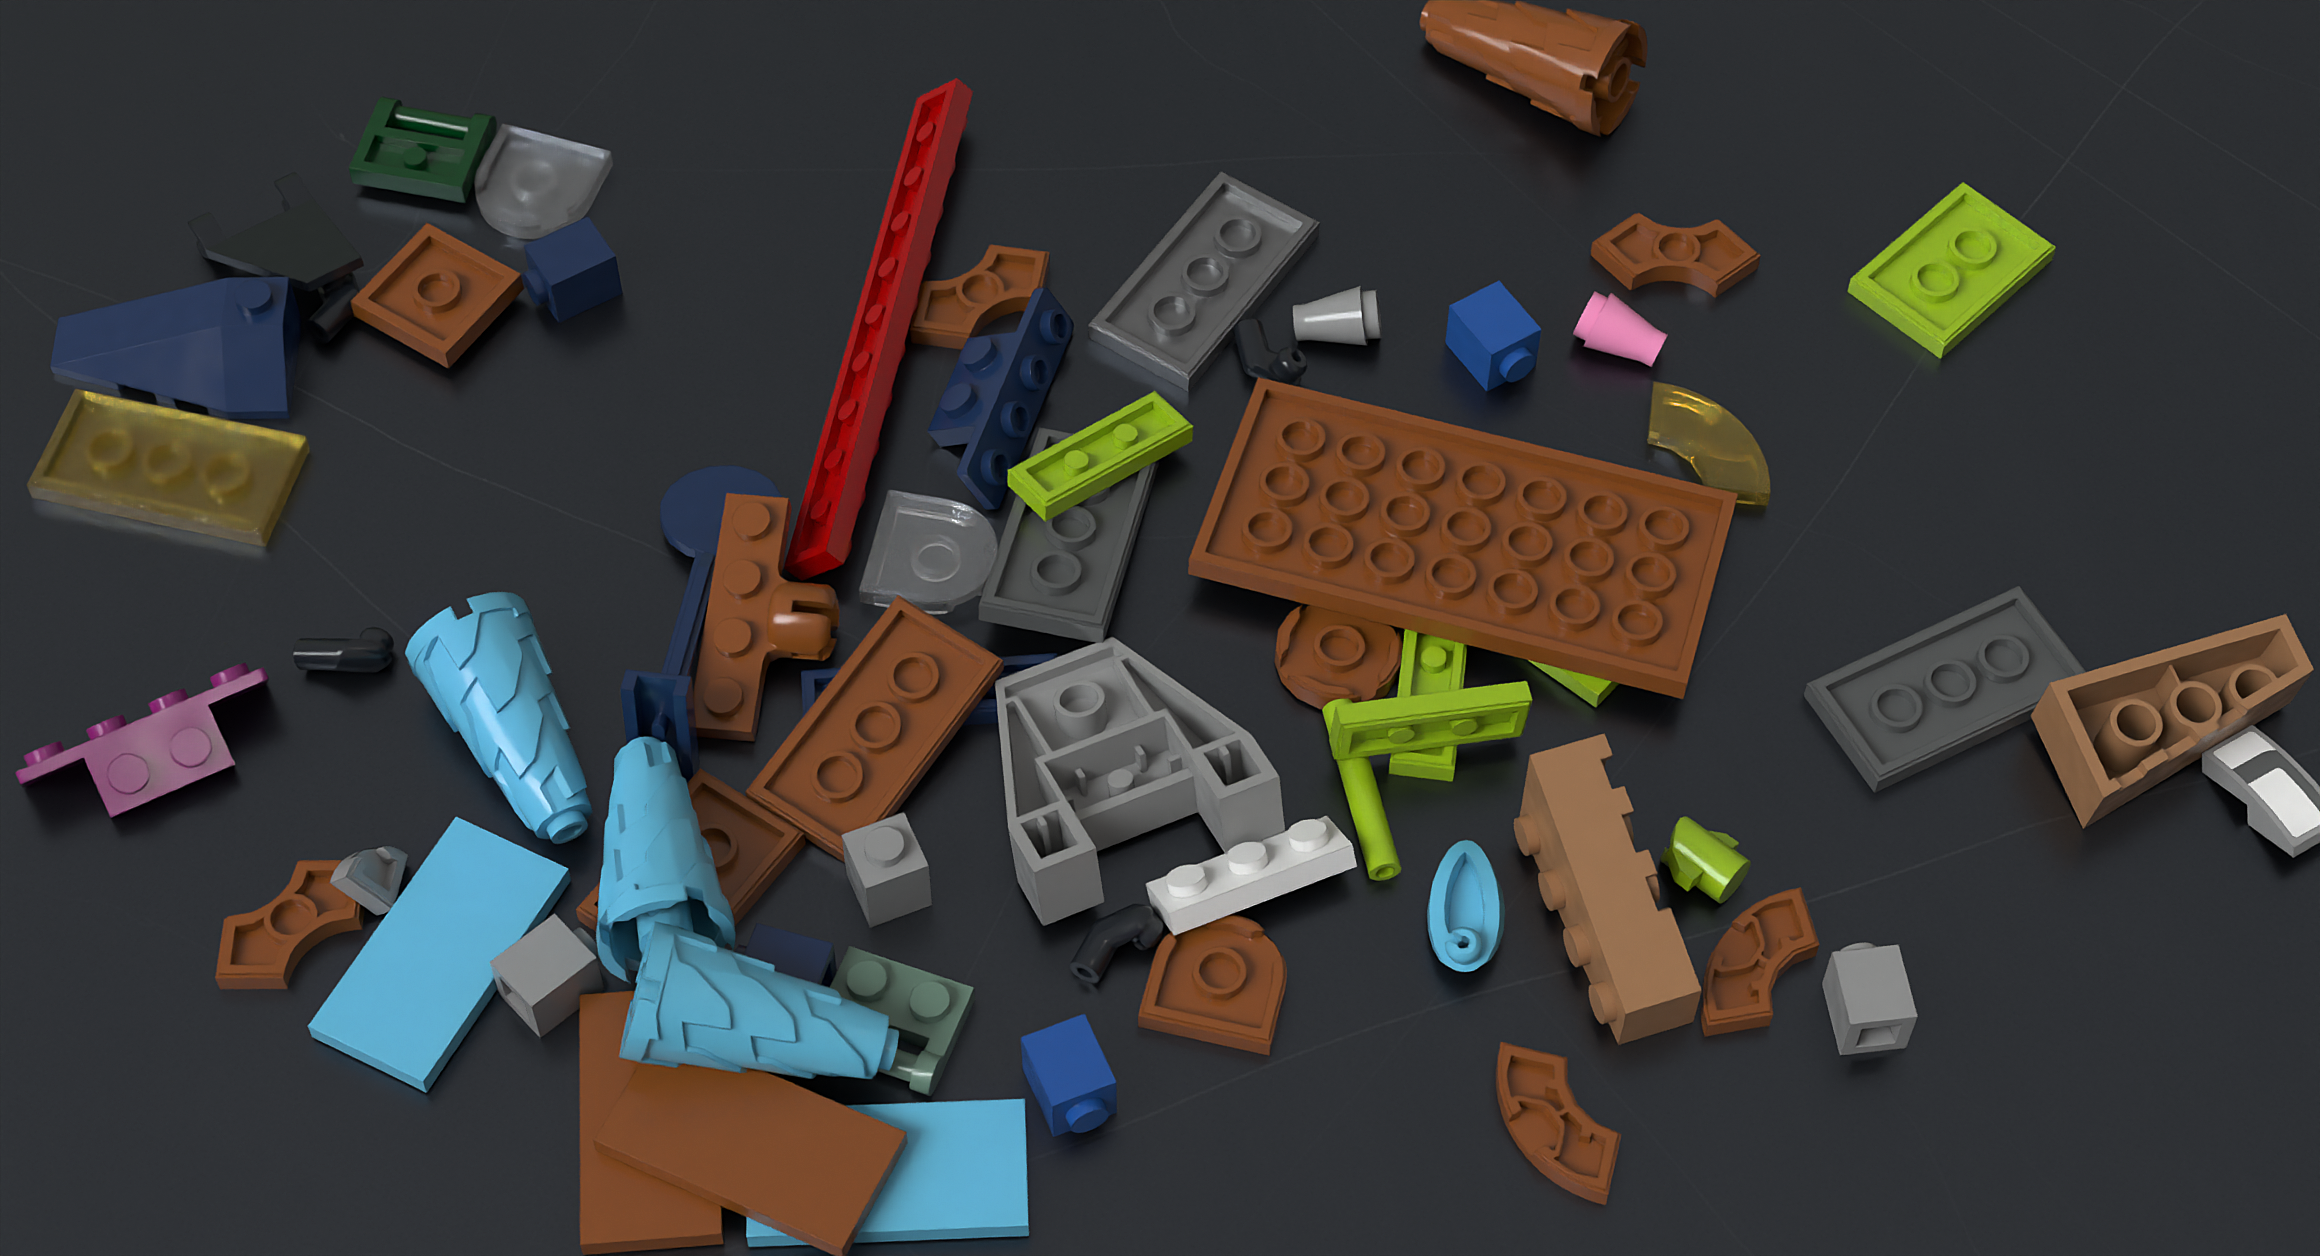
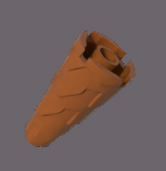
M1429 0L1420 18V28L1422 31H1425L1426 40L1435 47L1437 52L1487 74V80L1530 98V104L1573 123L1583 131L1600 137V133L1609 135L1617 128L1633 104L1641 82L1629 79L1631 65L1634 64L1643 68L1646 66L1648 47L1645 30L1638 23L1626 19L1616 20L1567 8L1565 13L1516 0L1515 4L1500 0Z

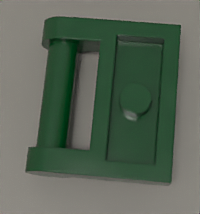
M381 97L374 108L349 166L352 182L354 184L465 203L486 150H490L494 145L497 133V120L495 116L476 113L473 118L405 107L402 106L401 100Z

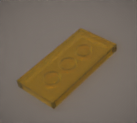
M75 389L27 487L32 498L266 547L310 448L306 436Z

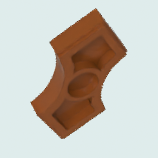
M1640 213L1633 214L1593 241L1590 254L1630 291L1651 282L1678 281L1697 286L1715 298L1758 269L1761 257L1759 253L1718 219L1698 227L1676 228L1655 223Z
M989 245L982 261L967 273L945 281H924L920 286L918 306L914 312L910 327L911 343L963 349L968 338L976 337L993 320L1010 313L1025 311L1034 289L1043 288L1046 285L1050 267V252Z
M299 860L291 881L274 900L250 913L227 916L224 919L215 977L220 989H288L293 970L300 959L312 947L333 935L346 931L362 930L365 907L330 884L335 869L343 860Z

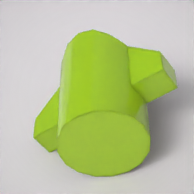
M1687 816L1681 817L1670 836L1669 849L1665 847L1659 859L1670 868L1673 880L1686 891L1696 886L1720 904L1724 903L1736 891L1751 866V861L1736 851L1739 842L1726 833L1708 831Z

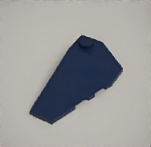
M289 277L224 278L58 318L50 367L54 374L115 390H122L129 386L155 394L157 401L176 405L179 400L205 406L210 415L225 419L290 418L302 320Z

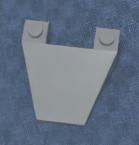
M1114 637L1105 639L1103 643L1091 644L995 681L1008 830L1017 880L1043 926L1104 902L1097 851L1197 812H1199L1225 854L1238 844L1258 842L1285 831L1280 777L1253 736Z

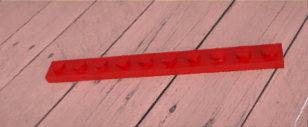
M958 78L918 97L915 103L784 565L785 570L801 581L843 565L852 548L851 536L858 511L865 500V485L872 460L879 449L878 438L885 412L892 401L893 394L891 390L899 362L905 353L906 346L904 343L911 317L918 306L917 295L924 270L931 258L930 248L937 223L943 214L942 204L948 182L956 167L954 160L960 138L968 123L966 116L973 91Z

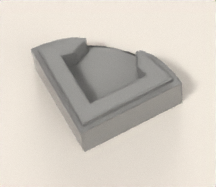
M390 846L369 848L346 857L337 866L331 877L330 884L375 915L389 912L396 902L408 854Z

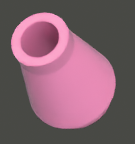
M1596 291L1590 298L1573 332V335L1585 340L1583 347L1640 361L1652 367L1668 334L1652 326L1613 293L1606 297Z

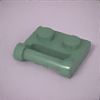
M849 946L830 988L838 991L840 997L889 1016L888 1028L899 1030V1040L925 1048L919 1056L896 1049L890 1070L878 1069L877 1071L910 1082V1090L931 1096L939 1083L975 1002L974 987Z

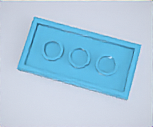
M455 817L308 1025L311 1036L427 1093L497 990L490 961L545 920L571 881L569 869L461 818Z
M1025 1099L847 1106L907 1132L908 1144L853 1243L1029 1236ZM747 1217L748 1247L809 1245Z

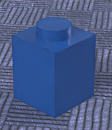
M1500 281L1449 306L1445 343L1486 392L1506 381L1515 382L1522 379L1536 366L1541 328Z
M1085 1013L1021 1037L1022 1069L1053 1137L1070 1130L1075 1133L1090 1131L1103 1124L1110 1115L1117 1113V1082Z

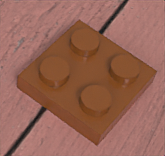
M426 223L350 302L355 317L449 369L524 290L522 276L517 271Z

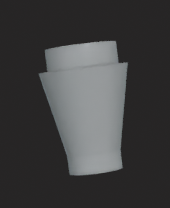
M1358 286L1306 304L1293 305V321L1297 341L1315 340L1367 346L1368 339L1382 338L1377 290L1362 291V287Z

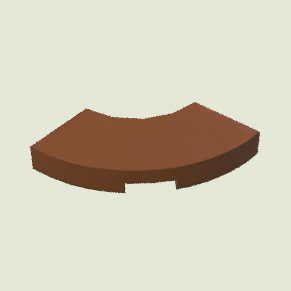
M1801 887L1777 893L1754 904L1732 922L1731 927L1719 940L1708 960L1701 987L1700 1014L1704 1036L1770 1026L1773 1017L1771 992L1776 980L1793 964L1817 955L1820 944Z
M1501 1042L1496 1066L1497 1097L1502 1117L1515 1143L1527 1159L1554 1183L1584 1199L1606 1205L1621 1133L1596 1123L1577 1104L1567 1082V1057Z

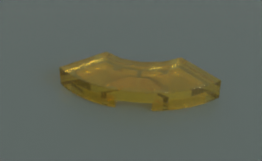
M1653 382L1647 443L1671 449L1689 461L1701 477L1704 486L1737 493L1736 503L1768 506L1771 494L1768 467L1760 447L1748 429L1728 410L1701 394L1671 384Z

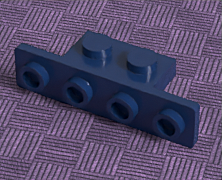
M1047 287L1034 289L1016 332L967 339L928 428V433L940 447L968 444L958 466L957 475L986 510L998 509L1008 487V470L1016 466L1074 329L1073 320Z

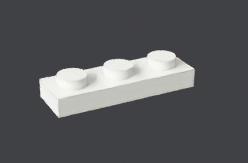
M1324 816L1319 819L1299 821L1292 825L1289 830L1258 842L1238 844L1231 848L1227 854L1199 864L1179 866L1171 870L1167 876L1146 883L1151 906L1175 936L1357 867L1352 843L1328 816Z

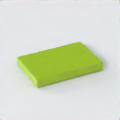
M1962 182L1850 279L1847 292L1941 359L2050 263L2056 246Z

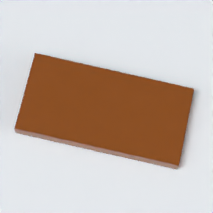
M898 595L745 792L746 797L804 832L806 839L845 863L841 835L895 815L1003 672V660Z
M635 991L579 995L580 1246L583 1255L724 1244L723 1206L596 1151L593 1140L639 1065L638 1062L619 1058L630 1001L634 998Z
M639 1063L593 1140L596 1151L834 1256H846L908 1144L907 1132L765 1071L747 1068L746 1073H738L689 1064H682L675 1068Z

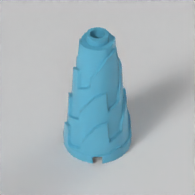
M492 592L467 598V601L473 613L457 619L451 606L444 609L420 627L407 645L405 655L413 674L424 685L453 731L460 732L488 778L493 777L510 805L526 827L533 830L538 838H550L555 844L575 839L587 829L588 823L586 820L592 813V807L585 791L587 787L585 775L567 733V730L571 729L549 678V675L554 673L525 600L509 592Z
M648 736L631 740L620 749L614 759V781L609 800V816L605 822L603 866L598 898L596 941L599 957L610 973L629 983V969L639 970L648 935L654 921L673 925L708 937L717 946L722 948L727 943L731 945L732 950H734L735 924L728 900L722 894L711 848L706 839L701 835L697 814L692 806L686 779L681 776L675 750L668 743Z
M654 921L635 982L637 986L634 998L630 1001L619 1058L638 1063L675 1068L682 1064H689L738 1073H746L747 1068L809 1079L814 1078L817 1074L832 1077L846 1076L872 1079L878 1069L890 1070L897 1049L899 1030L888 1028L889 1016L840 997L838 991L833 988L774 971L775 965L719 947L708 937L673 925Z

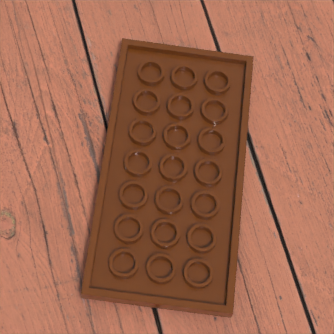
M1258 377L1189 557L1188 574L1684 699L1738 494Z

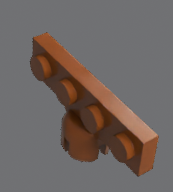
M726 493L693 691L697 737L755 742L766 670L770 663L779 658L823 661L832 655L837 638H831V631H835L839 627L840 611L835 590L830 585L788 582L781 577L792 512L789 498Z

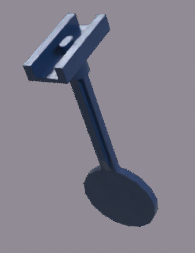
M736 465L708 466L689 472L673 483L661 500L660 524L667 540L679 551L695 559L662 672L655 673L626 669L620 688L627 744L635 738L645 736L654 737L661 742L668 743L675 750L681 776L686 779V782H689L697 773L700 764L692 678L690 674L705 625L726 493L782 497L775 483L758 471Z

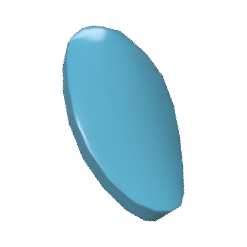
M1469 840L1456 843L1442 859L1432 883L1427 908L1428 934L1434 952L1442 963L1460 972L1474 971L1491 960L1499 947L1505 922L1503 892L1496 872L1482 848Z

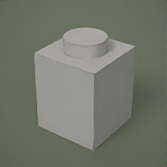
M904 812L841 835L846 874L870 928L932 905L929 865Z
M555 913L490 961L499 995L540 1038L579 1009V995L596 994L604 990L598 965L601 959L598 954L597 944L580 927L572 932Z
M1856 943L1840 951L1832 952L1822 987L1839 1054L1849 1055L1906 1048L1918 1015L1899 944L1876 947L1872 943Z

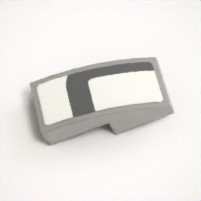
M2251 725L2202 753V773L2247 804L2249 826L2292 857L2299 855L2320 842V786L2285 750L2267 735Z

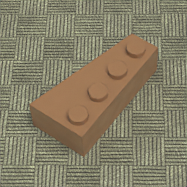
M2284 614L2051 682L2032 712L2031 718L2084 829L2201 758L2204 751L2247 727L2255 725L2288 705L2314 669L2287 615Z
M1604 733L1530 755L1520 817L1514 819V831L1522 853L1525 856L1533 854L1540 870L1538 883L1545 905L1550 911L1558 910L1565 925L1563 939L1572 964L1575 967L1583 965L1591 983L1589 986V999L1593 1012L1601 1024L1609 1023L1618 1045L1694 1022L1702 990L1671 908L1666 907L1659 910L1656 908L1655 903H1658L1660 898L1659 884L1656 876L1657 870L1649 849L1636 853L1633 847L1634 836L1629 815H1632L1634 810L1625 786L1612 789L1605 772L1606 760H1610L1613 754Z

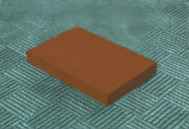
M700 768L687 783L693 809L697 814L701 835L706 839L711 848L721 891L728 900L736 926L806 845L805 835L798 828ZM600 882L576 908L578 920L595 932L598 925Z

